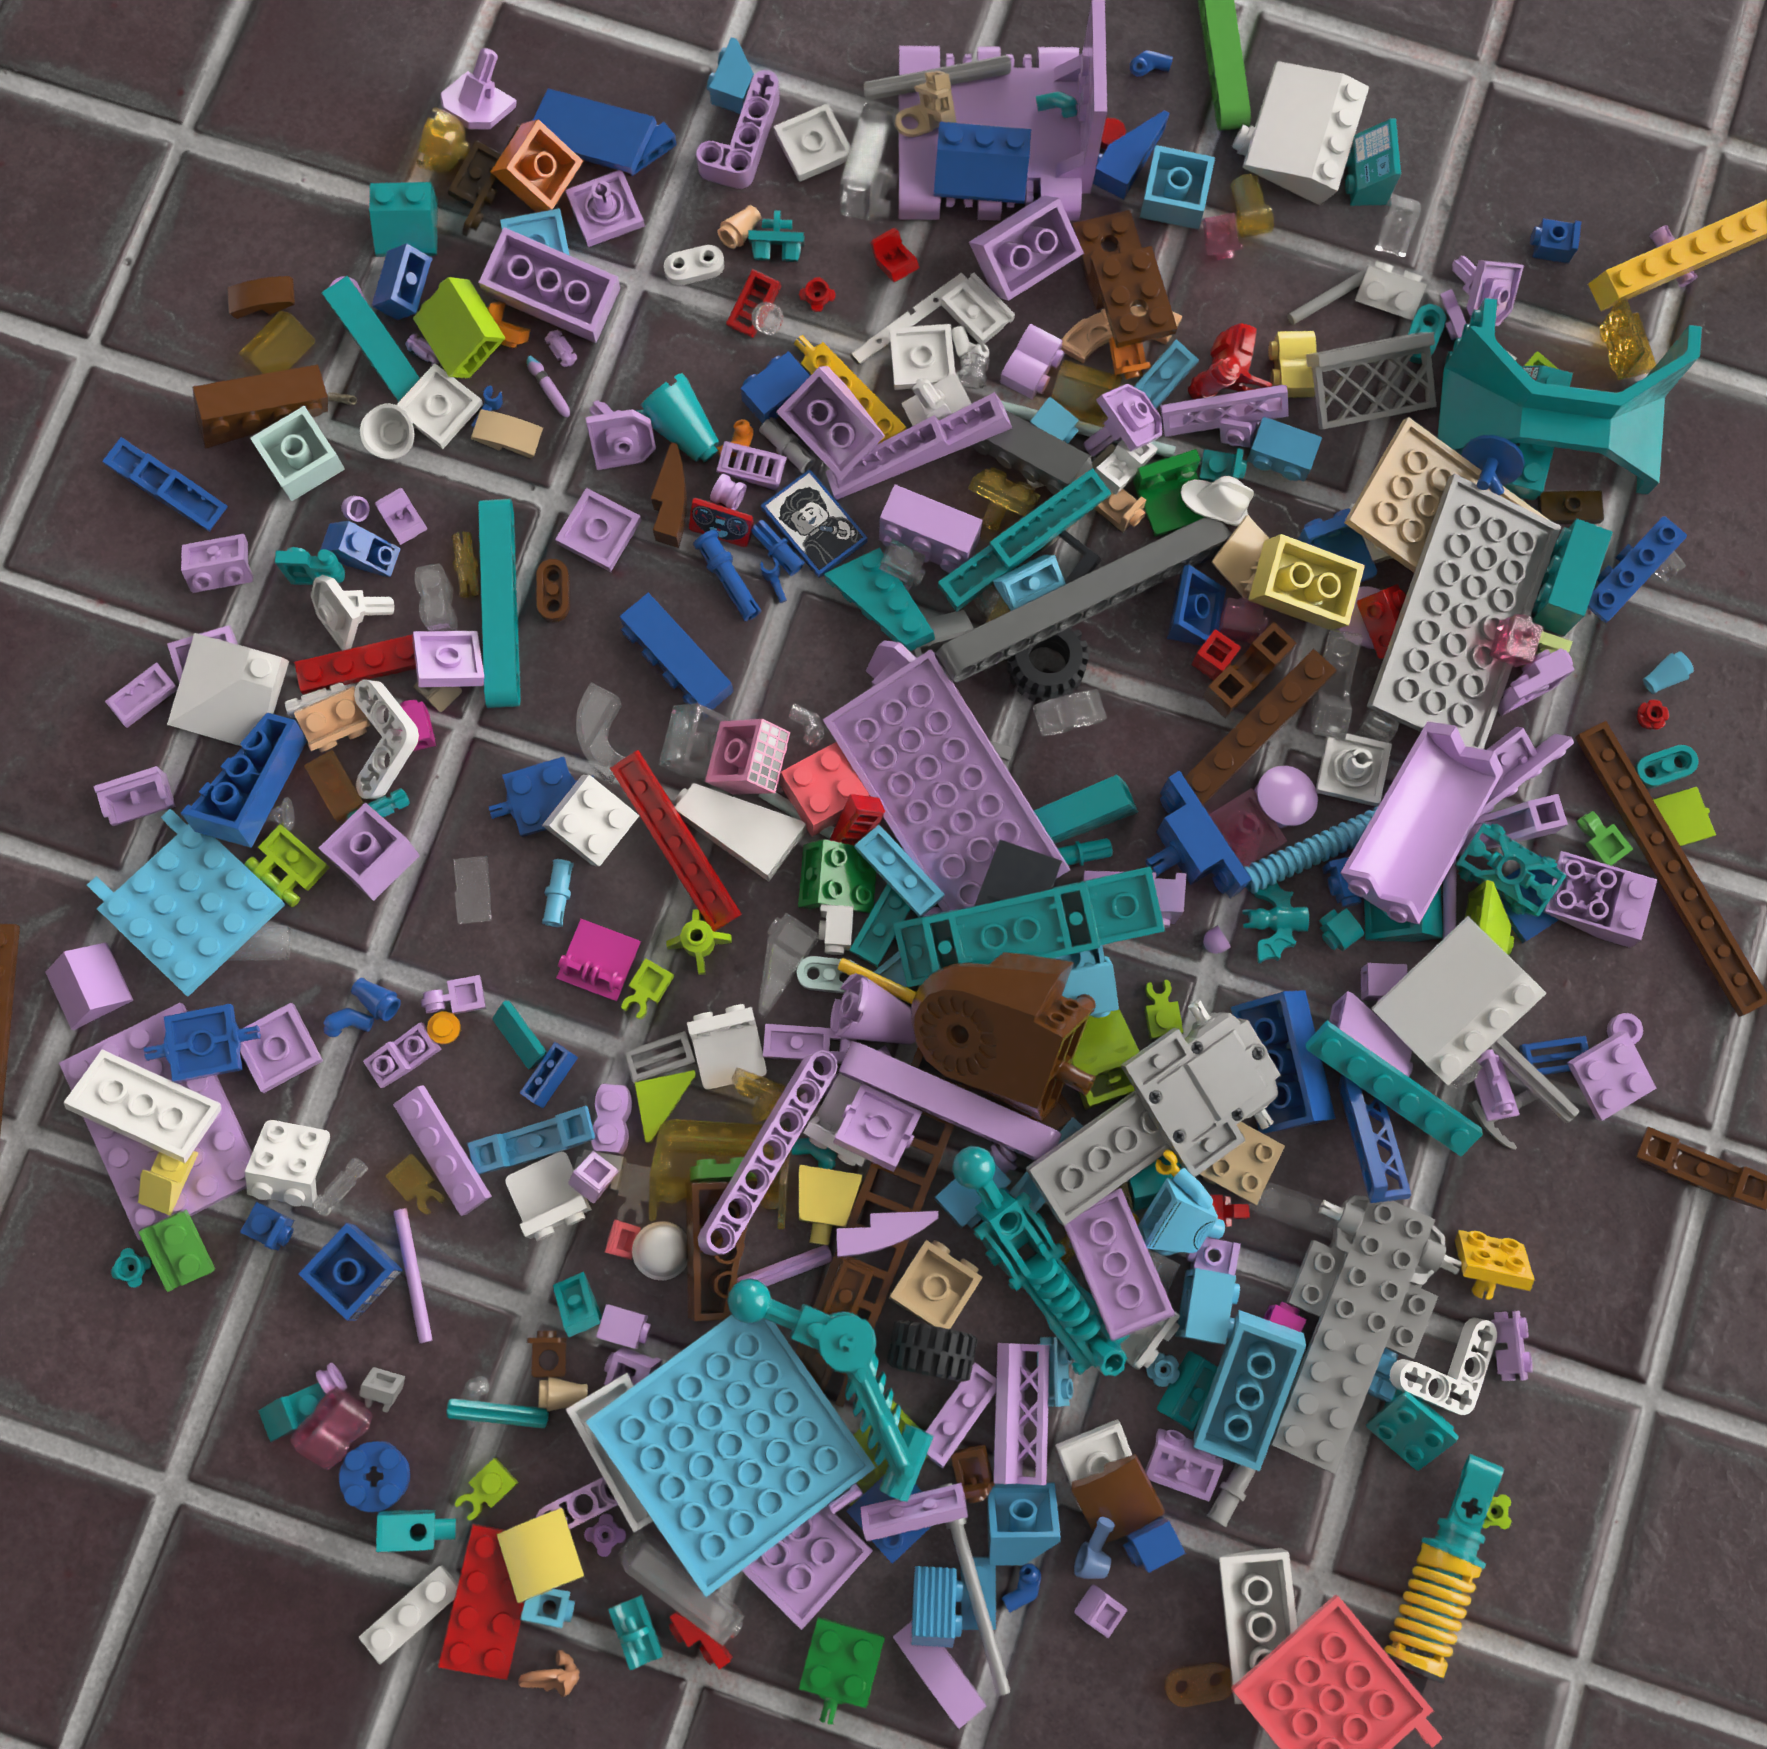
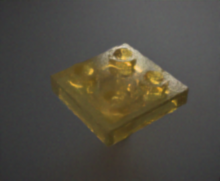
M990 468V470L984 469L974 476L968 489L991 500L982 518V525L998 531L1007 509L1024 517L1036 507L1041 495L1034 492L1035 488L1022 481L1016 484L1006 479L1008 475L1005 472L996 468Z

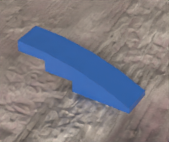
M120 437L102 461L108 468L147 494L209 532L228 508L226 504L175 469H170L149 453L145 454L122 437Z

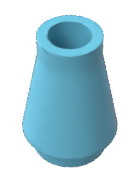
M1680 651L1675 654L1670 653L1648 676L1643 678V683L1650 693L1655 694L1662 689L1689 679V675L1694 672V668L1684 653Z

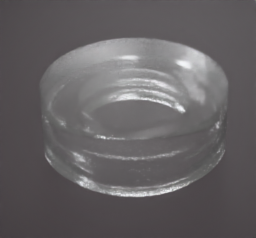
M762 302L755 307L752 313V324L758 332L771 335L776 333L782 326L783 313L779 306L769 302Z

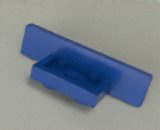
M1663 516L1634 547L1628 544L1615 557L1619 563L1614 568L1608 565L1598 575L1597 581L1599 585L1593 590L1588 609L1603 622L1607 623L1685 540L1687 534L1667 517Z

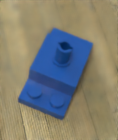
M1179 770L1168 777L1160 792L1162 796L1160 801L1169 815L1163 819L1156 833L1166 848L1145 859L1147 867H1153L1152 872L1156 873V877L1177 864L1182 873H1186V879L1190 885L1213 873L1215 876L1213 881L1217 889L1222 894L1226 893L1231 899L1239 894L1252 879Z

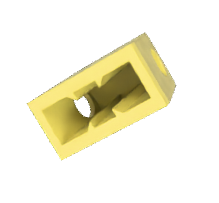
M799 1165V1220L812 1223L810 1243L829 1246L832 1226L846 1227L862 1182V1175Z

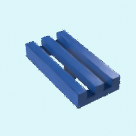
M1586 1036L1519 1046L1520 1052L1532 1065L1575 1058L1589 1050ZM1577 1044L1580 1045L1581 1049L1534 1057L1531 1055V1051ZM1569 1065L1537 1069L1543 1076L1572 1072Z

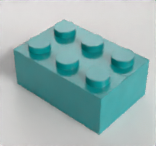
M1576 519L1569 528L1564 527L1553 548L1550 563L1547 566L1541 583L1540 592L1537 594L1529 624L1565 636L1585 616L1613 531L1580 519Z

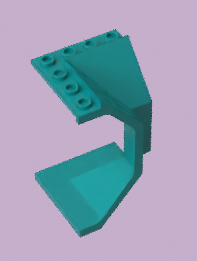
M1484 298L1480 307L1473 310L1470 323L1464 325L1461 338H1456L1453 351H1449L1446 357L1438 439L1460 455H1462L1464 446L1471 439L1480 435H1495L1506 438L1512 443H1528L1600 453L1636 475V493L1648 495L1659 484L1665 396L1700 357L1702 327L1689 325L1647 377L1622 392H1605L1535 381L1497 342L1495 338V323L1498 299Z

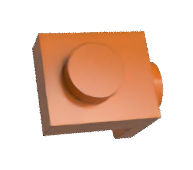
M493 302L490 304V307H487L506 338L501 343L502 345L516 348L517 344L528 342L531 330L502 321L505 309L504 302Z
M1109 338L1115 375L1124 374L1126 380L1143 376L1142 370L1151 368L1150 362H1146L1143 342L1116 348L1114 338Z

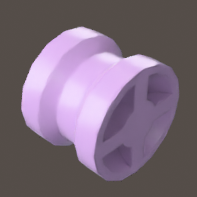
M722 474L712 489L710 501L715 504L721 503L726 508L736 510L743 500L747 486L742 482L735 483L731 481L730 476Z

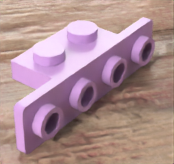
M1515 727L1487 750L1495 751L1503 773L1479 817L1489 814L1494 809L1495 804L1503 798L1516 793L1518 787L1526 780L1539 775L1542 772V768L1549 762L1562 757L1566 753V749L1574 744L1572 737L1554 734L1534 748L1524 728Z

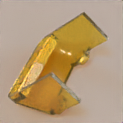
M680 1119L668 1120L662 1123L659 1128L649 1176V1221H656L660 1201L676 1203L686 1197V1182H691L690 1167L696 1166L697 1160L716 1159V1164H730V1158L745 1157L763 1125ZM781 1126V1128H782L784 1131H787V1132L790 1131L789 1129H787V1128ZM765 1143L763 1154L768 1160L773 1159L774 1149L771 1145ZM791 1150L759 1205L766 1209L778 1208V1229L785 1228Z

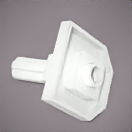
M956 373L949 375L934 385L927 379L922 380L920 378L916 380V385L913 386V392L916 395L902 403L912 426L934 415L938 420H941L972 404Z
M325 575L314 579L311 599L317 617L342 651L352 648L358 624L363 621L364 616L392 615L394 613V601L391 597H363L362 590L343 591L334 578Z

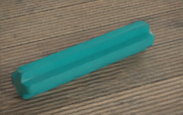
M449 1399L446 1409V1415L449 1419L545 1428L549 1416L545 1408Z

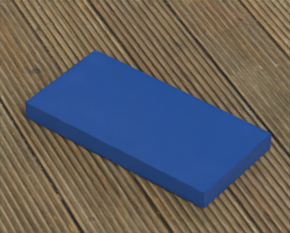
M549 88L533 121H541L582 160L634 174L657 124L653 116Z

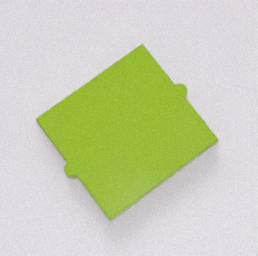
M1697 787L1653 800L1680 846L1716 836L1708 815L1710 810L1705 808Z

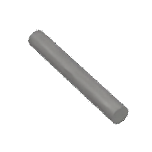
M1366 271L1358 272L1287 315L1289 322L1294 325L1359 287Z

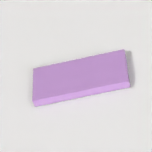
M1121 1188L1112 1191L1064 1226L1111 1341L1175 1316Z

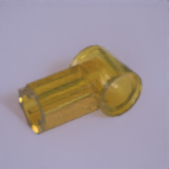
M1252 174L1241 175L1238 179L1233 180L1231 185L1238 210L1237 228L1241 238L1271 233L1274 228L1273 213L1271 207L1265 205L1258 176H1253Z

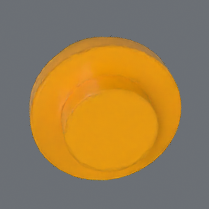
M447 1011L434 1014L427 1024L429 1037L438 1044L453 1042L457 1039L461 1030L458 1018Z

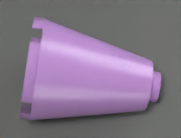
M855 973L845 980L840 988L845 990V993L841 1000L835 998L831 1012L830 1027L833 1032H836V1036L846 1039L913 1044L916 1041L911 1023L910 1006L863 975Z

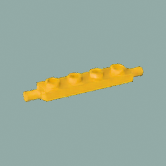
M804 335L798 337L800 341L798 339L795 340L794 345L805 355L801 364L810 375L818 367L828 366L851 390L885 435L879 443L907 430V427L824 342L814 347Z

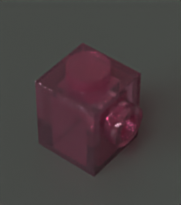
M1227 598L1222 609L1219 632L1230 640L1252 644L1266 630L1268 617L1263 616L1265 606L1248 601L1249 598Z
M1514 614L1512 617L1500 620L1489 656L1515 667L1533 663L1543 626L1533 623L1531 617L1522 614Z

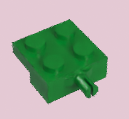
M818 1617L799 1689L817 1694L825 1700L819 1721L825 1723L828 1710L830 1709L827 1724L833 1725L838 1704L849 1703L863 1708L867 1707L885 1639L884 1635Z

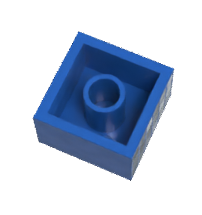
M346 1223L302 1269L299 1275L346 1320L356 1321L403 1269L354 1224Z

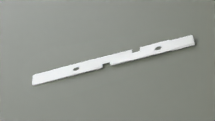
M960 273L913 307L916 311L914 314L910 315L909 312H906L851 354L860 364L890 343V328L914 326L940 307L941 298L963 280L966 281L967 278ZM938 298L939 301L935 303L933 299ZM877 339H881L882 343H877Z

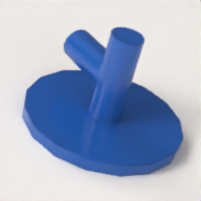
M1480 435L1471 439L1464 446L1461 455L1482 470L1477 487L1480 490H1487L1489 488L1491 492L1499 496L1504 492L1502 485L1514 482L1522 474L1525 465L1523 453L1517 445L1506 438L1495 435Z

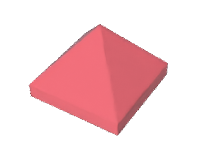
M614 1220L608 1235L605 1253L632 1260L633 1242L641 1227Z

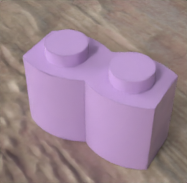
M1030 324L1004 367L1000 383L1030 399H1033L1037 392L1042 394L1050 380V377L1047 376L1051 367L1057 368L1065 352L1061 350L1063 340Z
M601 1084L595 1098V1109L598 1118L593 1125L595 1139L592 1140V1146L596 1152L622 1156L629 1140L626 1122L632 1110L631 1093L623 1085Z

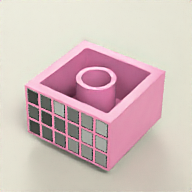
M764 719L720 721L705 782L731 794L775 793L790 732Z

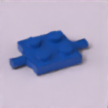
M565 757L503 774L507 789V801L488 806L491 817L494 819L511 813L516 820L521 837L547 830L542 826L543 823L578 781H575L570 774Z
M231 1004L164 1016L166 1031L164 1044L144 1047V1052L147 1053L144 1056L146 1061L166 1057L170 1064L172 1081L175 1083L242 1070L241 1042L261 1039V1034L258 1033L260 1028L258 1025L239 1029L235 1021L234 1007Z

